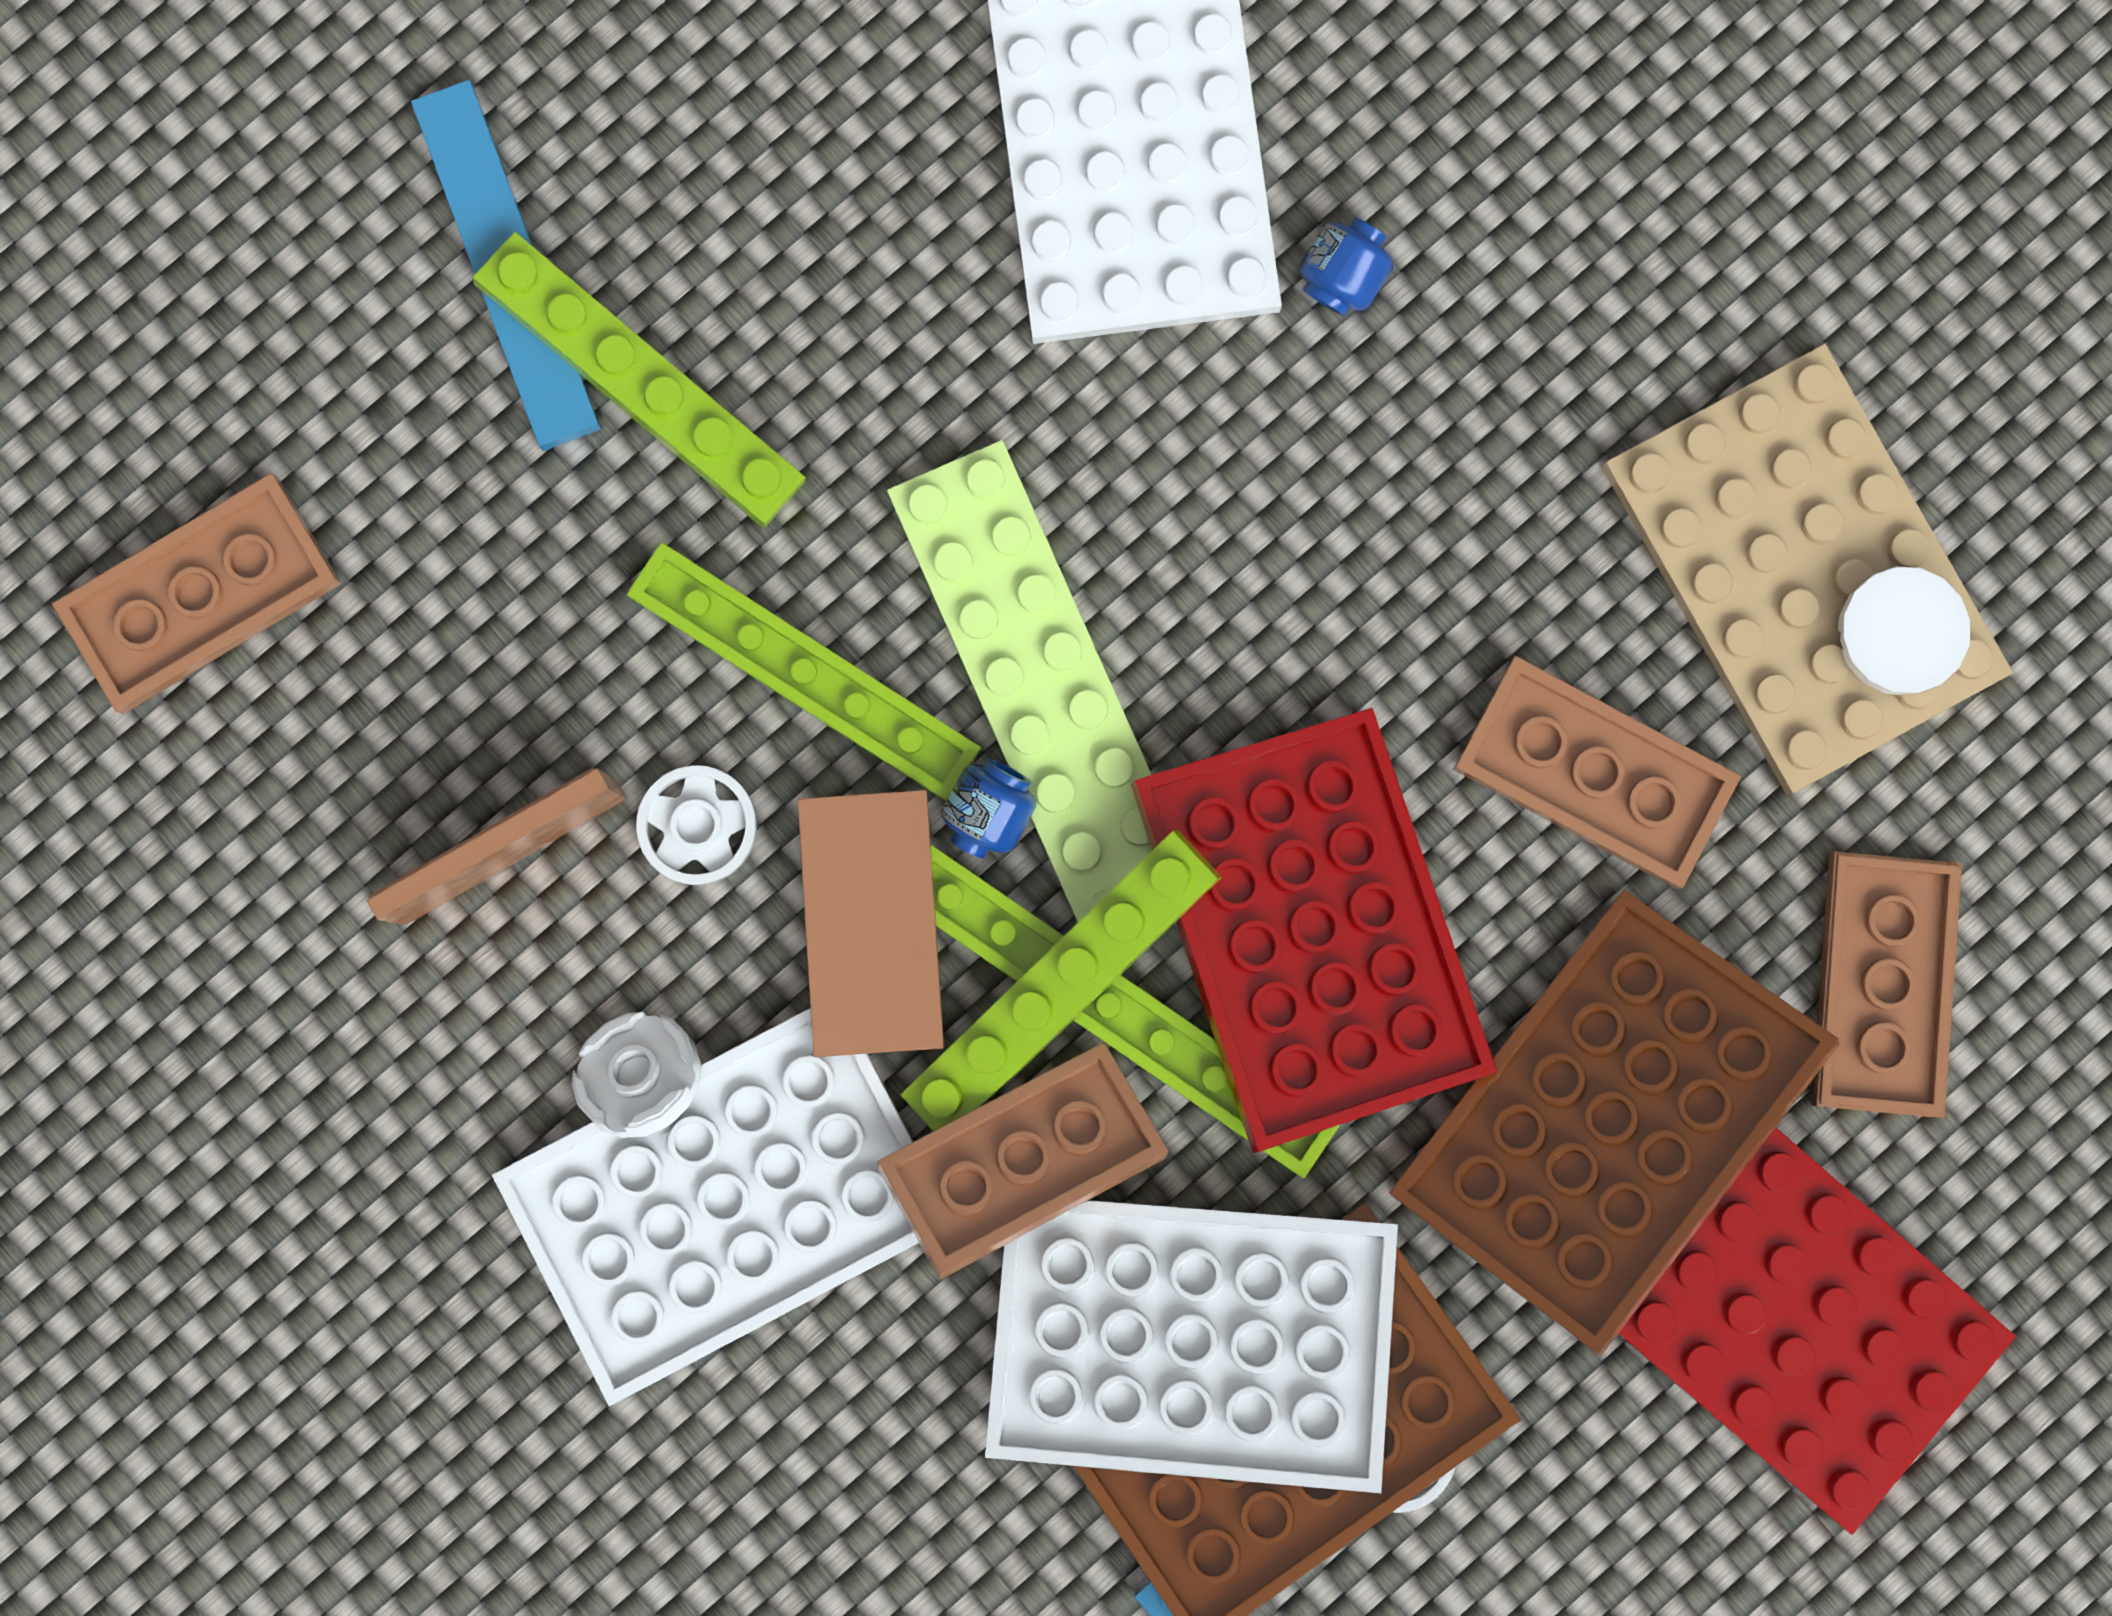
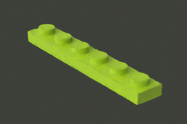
M516 232L505 241L473 276V282L477 288L763 529L805 483L806 477Z
M662 542L626 594L634 602L945 802L962 771L967 766L973 764L982 750L980 746Z
M1179 830L1172 831L900 1095L932 1131L987 1104L1209 891L1222 876Z

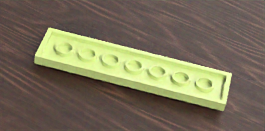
M1000 440L888 489L887 492L1007 765L1026 776L1032 782L1028 790L1036 799V808L1031 819L1078 923L1152 851L1130 785L1134 780L1152 774L1003 440Z

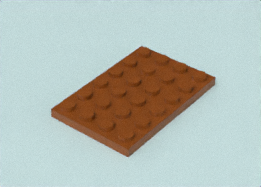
M1623 890L1494 1056L1493 1061L1497 1073L1479 1078L1473 1083L1389 1194L1601 1357L1839 1046V1038Z
M1366 1202L1341 1219L1380 1223ZM1397 1247L1382 1494L1081 1466L1074 1467L1173 1616H1248L1521 1421V1418Z

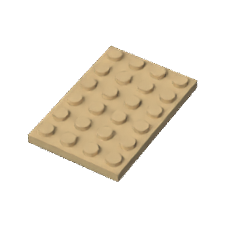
M1826 344L1758 379L1602 465L1605 475L1786 795L1799 791L2013 674L2011 667ZM1894 567L1923 568L1944 578L1962 597L1970 618V646L1960 668L1941 685L1916 694H1885L1864 684L1846 665L1841 652L1843 646L1840 641L1841 632L1838 633V621L1849 594L1870 576Z

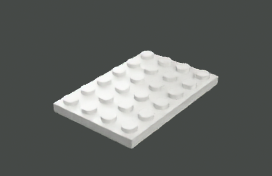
M987 0L1033 344L1280 312L1282 304L1239 0Z
M811 1008L702 1064L699 1087L691 1103L668 1127L643 1137L621 1138L600 1130L592 1122L492 1174L608 1406L623 1400L919 1243L877 1168L878 1160L914 1141L869 1054L814 1057Z
M1086 1201L1004 1245L985 1458L1382 1494L1398 1224Z

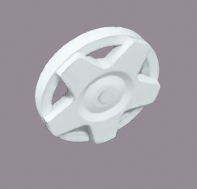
M685 766L666 773L648 789L638 809L636 831L644 856L658 872L680 883L705 885L718 882L730 876L745 862L755 842L757 819L749 795L731 776L708 766ZM685 779L683 790L679 797L659 796L671 784ZM715 780L728 786L739 800H720L717 797ZM648 822L660 829L664 834V839L657 852L653 849L649 838ZM745 828L742 844L734 856L729 844V838ZM692 860H698L709 873L686 874L679 872V870Z

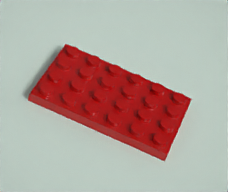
M1373 707L1136 779L1130 784L1152 850L1172 831L1179 830L1222 876L1209 891L1176 921L1252 1153H1257L1497 1073Z
M1777 1128L1774 1129L1618 1333L1628 1344L1851 1535L1856 1532L2016 1338V1335Z

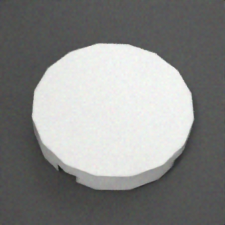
M1894 567L1870 576L1849 594L1839 615L1838 633L1841 632L1840 641L1843 646L1841 652L1846 665L1864 684L1885 694H1916L1941 685L1960 668L1970 646V618L1962 597L1944 578L1923 568Z
M644 1012L626 1013L604 1023L585 1041L579 1052V1056L582 1059L578 1064L577 1073L573 1070L571 1084L577 1105L600 1130L621 1138L643 1137L668 1127L688 1108L699 1087L701 1061L695 1043L672 1018L660 1015V1017L646 1016Z

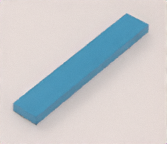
M470 79L412 100L413 109L474 273L476 274L514 232L533 246L475 88ZM482 292L540 449L545 451L601 430L582 375Z

